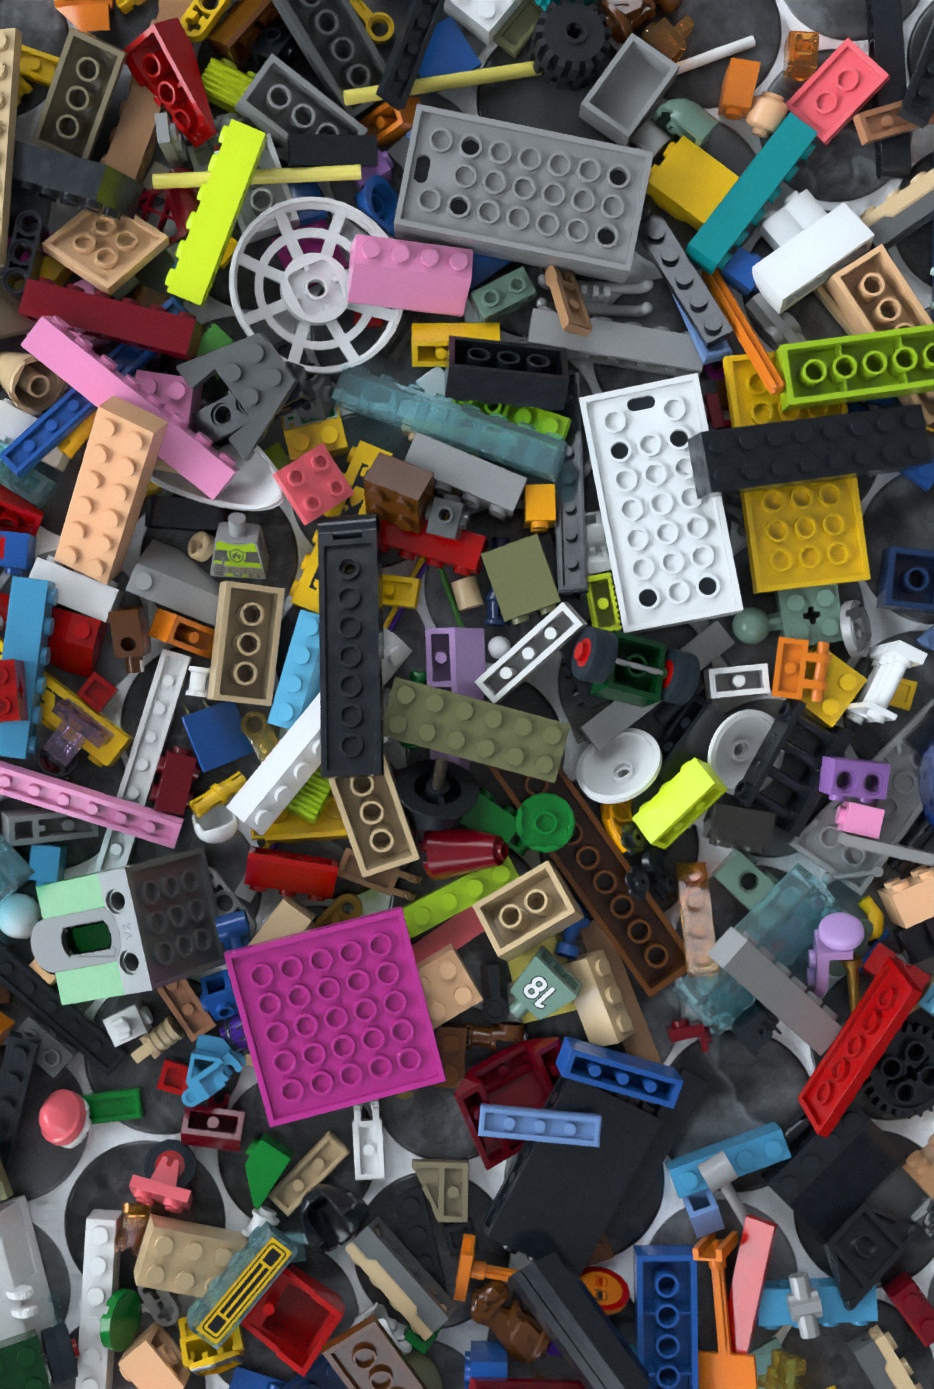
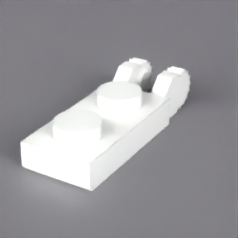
M376 1099L371 1101L373 1118H362L363 1104L354 1105L352 1128L356 1181L385 1179L386 1177L382 1117H380V1101Z

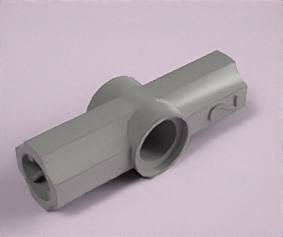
M760 292L745 304L744 308L760 326L764 339L774 350H777L783 344L807 341L801 334L802 330L796 319L787 312H782L779 315Z

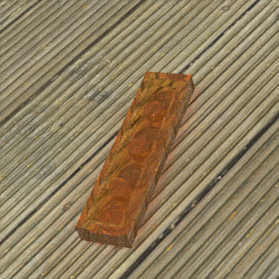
M706 862L676 863L675 870L688 977L718 976L719 964L707 955L709 950L716 944Z

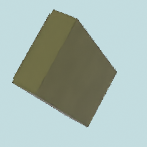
M523 0L494 35L493 42L516 59L531 41L538 18L543 11L541 6L537 5L535 0Z

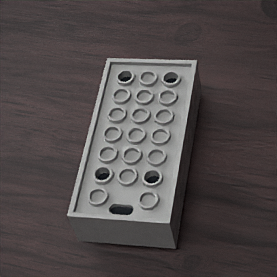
M417 104L394 219L395 238L472 249L474 254L543 268L554 265L559 267V271L562 272L569 270L573 274L624 284L631 271L654 152Z

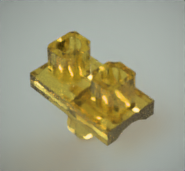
M772 1349L771 1366H767V1374L758 1376V1386L764 1389H803L800 1385L794 1384L795 1376H802L806 1373V1361L798 1355H789L781 1349Z

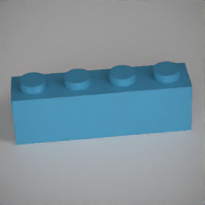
M774 1121L668 1160L665 1163L680 1199L709 1188L697 1165L722 1150L738 1177L789 1159L791 1154L781 1128Z
M834 1277L809 1278L811 1289L816 1288L823 1310V1317L817 1318L818 1324H822L825 1327H837L840 1325L839 1323L851 1322L853 1325L864 1326L868 1325L869 1321H878L876 1284L853 1310L847 1311ZM789 1279L765 1280L757 1317L759 1327L762 1326V1328L767 1330H776L782 1325H792L794 1328H799L798 1322L791 1320L786 1294L792 1293Z

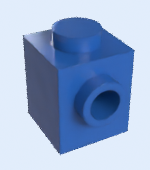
M740 246L720 274L729 286L746 298L751 291L755 293L759 291L753 278L752 267L763 258L754 252H747Z

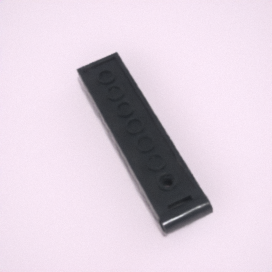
M377 513L318 518L321 777L323 779L384 776L382 699L384 630L381 524ZM350 569H355L353 574L347 575Z

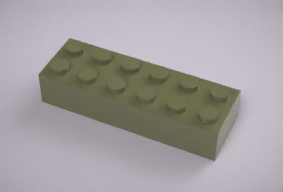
M395 677L383 719V736L555 783L571 725Z

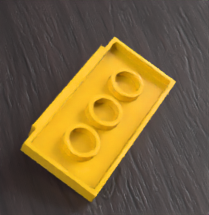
M333 793L316 825L283 810L263 836L251 828L252 841L265 840L271 845L275 843L289 844L302 843L304 841L318 842L348 839Z

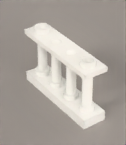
M901 640L870 647L871 651L865 658L873 661L871 664L873 669L856 703H850L844 711L847 713L845 718L859 725H862L863 721L866 723L879 722L882 724L884 721H895L898 715L887 710V707L906 669L923 665L928 655L927 653Z

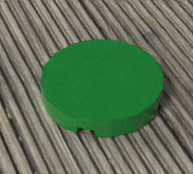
M544 792L534 794L522 803L517 810L515 824L517 834L525 845L535 851L546 853L557 851L570 840L574 832L575 818L573 810L567 801L556 794Z
M124 1288L116 1290L106 1303V1306H109L108 1312L103 1314L100 1320L99 1333L102 1345L105 1348H109L108 1350L116 1352L124 1351L131 1344L138 1330L141 1318L139 1295L136 1291Z

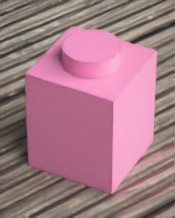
M843 801V805L838 807L835 816V823L838 824L837 830L879 839L885 810Z

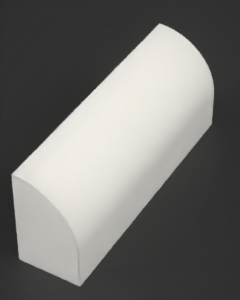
M842 203L752 267L754 281L765 300L780 315L829 280L833 274L870 251L875 234L845 203Z

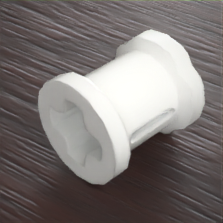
M188 666L191 674L189 689L186 690L185 695L207 697L210 668Z

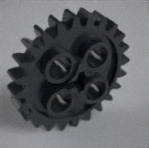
M904 1021L901 1029L887 1046L886 1052L880 1057L870 1076L862 1084L864 1087H868L864 1094L869 1098H873L871 1103L876 1107L881 1106L880 1110L884 1113L889 1114L891 1112L896 1118L903 1114L907 1119H911L912 1112L922 1117V1108L924 1107L930 1112L933 1111L931 1104L934 1101L933 1029L927 1026L922 1028V1025L914 1022L911 1027L910 1023ZM915 1044L914 1052L908 1055L909 1047ZM891 1060L890 1068L883 1071L884 1064ZM929 1069L928 1077L922 1080L924 1071ZM905 1085L904 1092L898 1095L899 1088Z

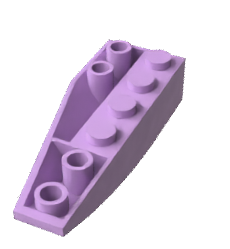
M426 628L427 685L483 701L485 694L474 681L486 672L484 628ZM430 749V759L436 760V758L448 757L449 762L460 765L469 771L471 760Z

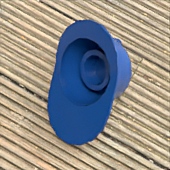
M379 175L370 176L366 180L364 188L353 197L357 204V209L374 220L378 226H381L391 236L395 237L394 219L399 195L383 177Z

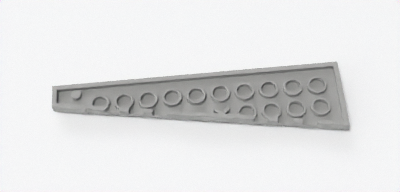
M934 697L871 759L891 764L886 800L875 799L874 804L856 802L857 797L847 796V802L885 810L879 840L899 844L934 794V753L926 761H922L902 740L934 710ZM870 775L865 780V788L870 785ZM830 800L804 826L800 836H794L787 843L831 875L870 870L875 865L882 867L889 858V856L846 847L839 843L840 830H837L838 824L835 823V816L838 807L843 805V801ZM870 875L838 881L862 896L874 879V876Z

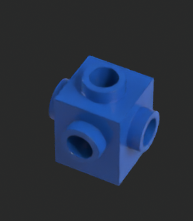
M228 969L200 978L202 989L200 1001L205 1012L210 1011L215 1021L226 1019L239 1013Z

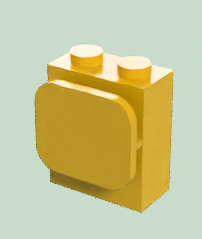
M683 135L677 143L672 141L662 155L665 159L661 165L654 164L651 168L646 193L652 196V200L656 205L676 220L687 222L699 231L737 182L739 176Z

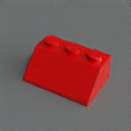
M251 846L248 853L244 884L250 885L249 889L253 891L267 892V888L278 889V894L283 896L296 897V893L308 894V899L324 902L326 897L332 898L338 873V860Z

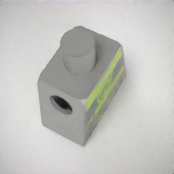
M235 512L230 514L228 522H220L218 525L210 576L266 579L270 557L262 527L259 524L246 523V516L243 513Z

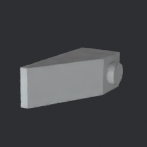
M24 808L1 811L2 840L10 847L98 836L97 824L46 808H41L40 810Z

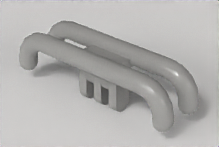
M545 274L539 275L537 278L538 285L543 289L550 290V287L546 286ZM649 278L643 282H624V284L608 281L576 280L580 286L588 315L643 317L651 313L653 309L650 302H644L642 305H608L611 293L644 294L649 292L654 286L653 281ZM544 297L537 299L536 306L538 309L540 307H550L557 312L554 302L547 301Z

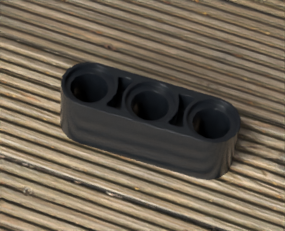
M25 210L17 216L2 276L3 287L15 300L20 302L27 278L39 280L45 255L42 243L49 238L48 225L33 210ZM38 223V228L34 232L27 233V229L31 224ZM32 251V255L28 260L20 261L24 252ZM18 280H25V284L21 289L14 290V285Z
M148 496L146 501L145 527L217 533L219 523L228 522L231 509L208 505L188 498Z

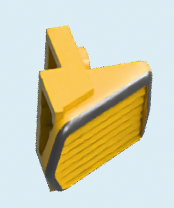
M212 1309L178 1319L183 1367H189V1370L198 1376L223 1373L242 1364L245 1361V1343L240 1325V1317L217 1345L196 1330Z

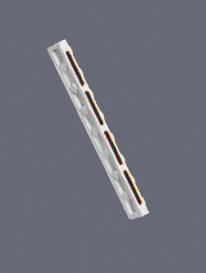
M162 649L117 798L147 806L151 788L157 774L158 759L160 755H163L192 657ZM107 828L94 872L129 865L137 837Z

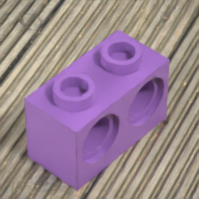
M823 756L819 791L829 794V799L845 802L847 801V796L857 797L856 802L874 804L875 799L886 800L891 764L876 760ZM843 773V782L838 786L837 778ZM870 775V785L865 788V780Z

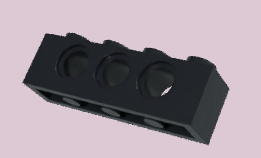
M290 361L285 362L299 382L280 413L276 414L272 422L316 400L315 393L303 366ZM231 390L227 391L225 397L218 401L204 403L200 407L201 410L192 414L198 432L203 433L213 442L211 446L215 450L231 444L228 438L251 420ZM230 411L231 417L226 423V415Z

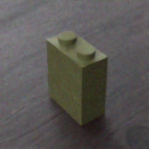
M538 534L481 554L504 622L512 621L514 626L530 620L529 614L540 611L542 616L551 613L557 608V604L562 603Z

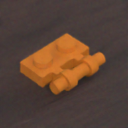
M779 637L771 696L802 700L803 688L812 689L811 701L823 702L824 691H827L828 682L825 681L827 664H831L832 656L829 655L830 643L818 642L817 653L808 652L809 640ZM806 661L815 662L813 680L804 679Z

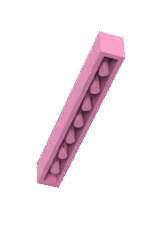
M56 315L53 317L41 316L21 343V346L95 406L98 407L115 395L169 421L158 456L212 500L217 499L240 471L235 466L236 460L224 451L219 453L211 446L213 442L203 433L198 432L196 434L187 427L189 422L178 413L172 415L163 408L166 404L159 397L152 393L147 395L140 389L141 383L129 374L124 376L116 370L118 365L104 354L100 357L92 350L93 344L81 335L76 337L67 330L69 325Z

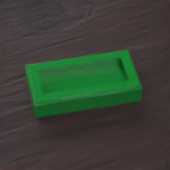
M141 1087L81 1095L90 1106L89 1111L91 1114L89 1118L92 1124L144 1117Z

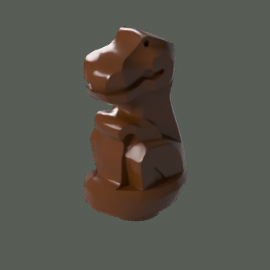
M599 0L596 6L598 7V15L604 13L607 18L605 27H610L611 37L617 43L624 44L630 34L633 33V30L639 28L643 21L652 20L655 17L656 4L659 3L664 12L670 13L678 10L683 0Z
M492 1279L484 1287L473 1290L470 1302V1315L473 1321L489 1327L512 1358L520 1363L530 1364L538 1357L544 1359L548 1355L546 1352L551 1339L533 1314L524 1310L518 1300L513 1301L510 1307H506L503 1304L509 1297V1287L507 1284H504V1281Z

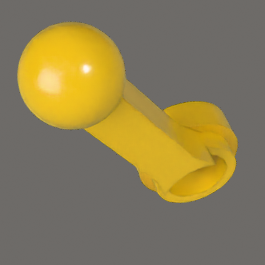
M349 0L359 19L365 25V29L373 43L385 44L391 40L394 34V22L388 14L383 12L372 13L362 0ZM376 23H383L386 25L388 32L384 36H376L371 30L372 26Z

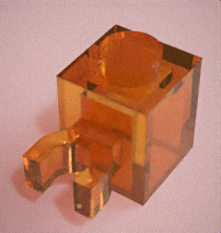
M687 14L673 27L664 17L658 23L654 21L644 29L642 40L673 62H676L684 56L687 42L684 39L692 33L693 30L691 28L695 23Z
M789 32L784 45L783 77H791L792 80L803 81L814 74L818 66L819 32Z

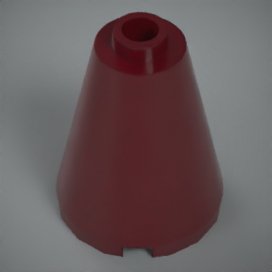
M459 826L457 829L442 831L428 830L425 831L422 841V852H427L428 861L423 862V866L431 879L445 880L501 866L508 857L509 848L508 844L499 835Z

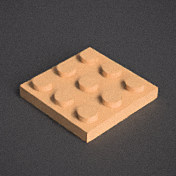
M82 210L42 243L43 252L107 294L112 295L170 245L167 235L135 215L134 220L121 216L120 221L104 216V211H99V214L96 215Z

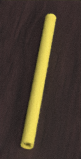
M535 61L420 78L415 79L409 96L539 76L542 72L536 75L533 68ZM379 85L344 90L345 105L383 100L376 95Z
M361 164L256 169L251 185L362 180ZM211 172L152 174L153 188L201 187L203 182L208 183Z

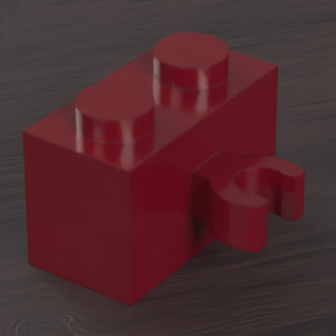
M225 1093L224 1101L221 1103L213 1101V1094L207 1099L208 1107L198 1105L185 1107L180 1132L182 1145L235 1152L241 1151L245 1128V1112L227 1109L230 1104L229 1093Z

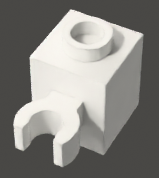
M141 1001L113 1013L103 1020L114 1047L145 1034L153 1028L151 1025L153 1022L152 1014L147 1006L143 1007Z

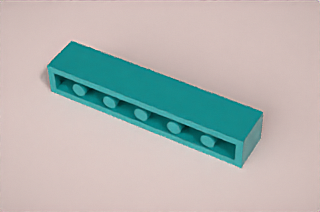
M790 112L689 242L685 250L689 260L709 275H712L717 267L722 270L733 256L729 251L734 245L739 248L748 237L749 232L746 229L752 223L756 226L766 213L763 209L767 202L773 204L781 194L783 189L779 186L782 182L786 180L789 183L799 170V167L796 165L801 158L806 161L816 147L812 142L818 132Z

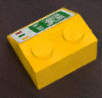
M338 402L326 420L299 418L297 410L281 417L291 462L321 443L325 445L332 457L350 452Z

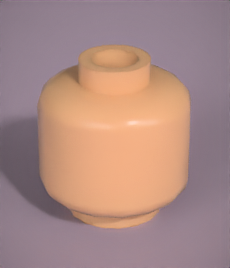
M762 91L761 95L753 97L751 108L745 120L747 125L753 128V135L768 138L770 133L774 134L786 118L788 107L783 102L784 97Z

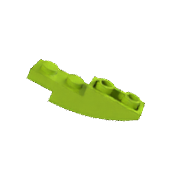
M452 400L449 407L456 412L492 427L560 449L572 422L570 418L536 407L525 406L518 408L508 404H485L481 401Z

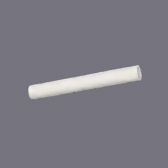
M751 35L677 62L676 64L680 66L677 75L756 46L755 39Z

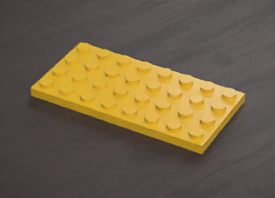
M775 351L767 352L776 367L774 357ZM747 354L725 356L722 359L731 428L848 413L847 403L782 412L780 394L771 395ZM857 477L740 493L754 594L871 579Z

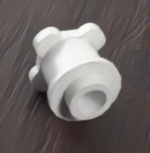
M260 1206V1209L252 1210V1220L249 1226L242 1229L241 1233L257 1241L259 1244L266 1245L271 1239L270 1234L274 1225H278L279 1219L275 1217L277 1213L266 1206Z

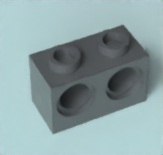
M36 1013L30 1015L16 1030V1032L42 1040L36 1063L53 1078L59 1075L79 1053L73 1045Z

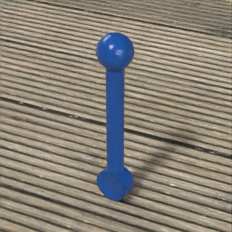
M887 928L883 929L882 936L875 940L863 957V965L877 944L890 936V931ZM863 966L859 967V975L861 973V970L863 969Z

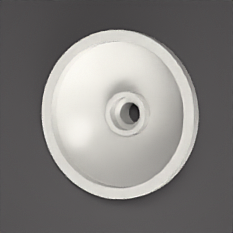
M754 709L736 712L724 720L714 733L708 750V765L728 788L726 793L734 795L736 785L743 779L775 719L769 714ZM781 750L773 764L778 769H780L783 761V750ZM767 776L759 791L769 785L773 779Z
M627 728L599 751L590 743L581 754L577 763L576 779L578 785L587 797L596 802L614 804L630 800L644 792L658 776L662 765L660 747L649 733L636 728Z

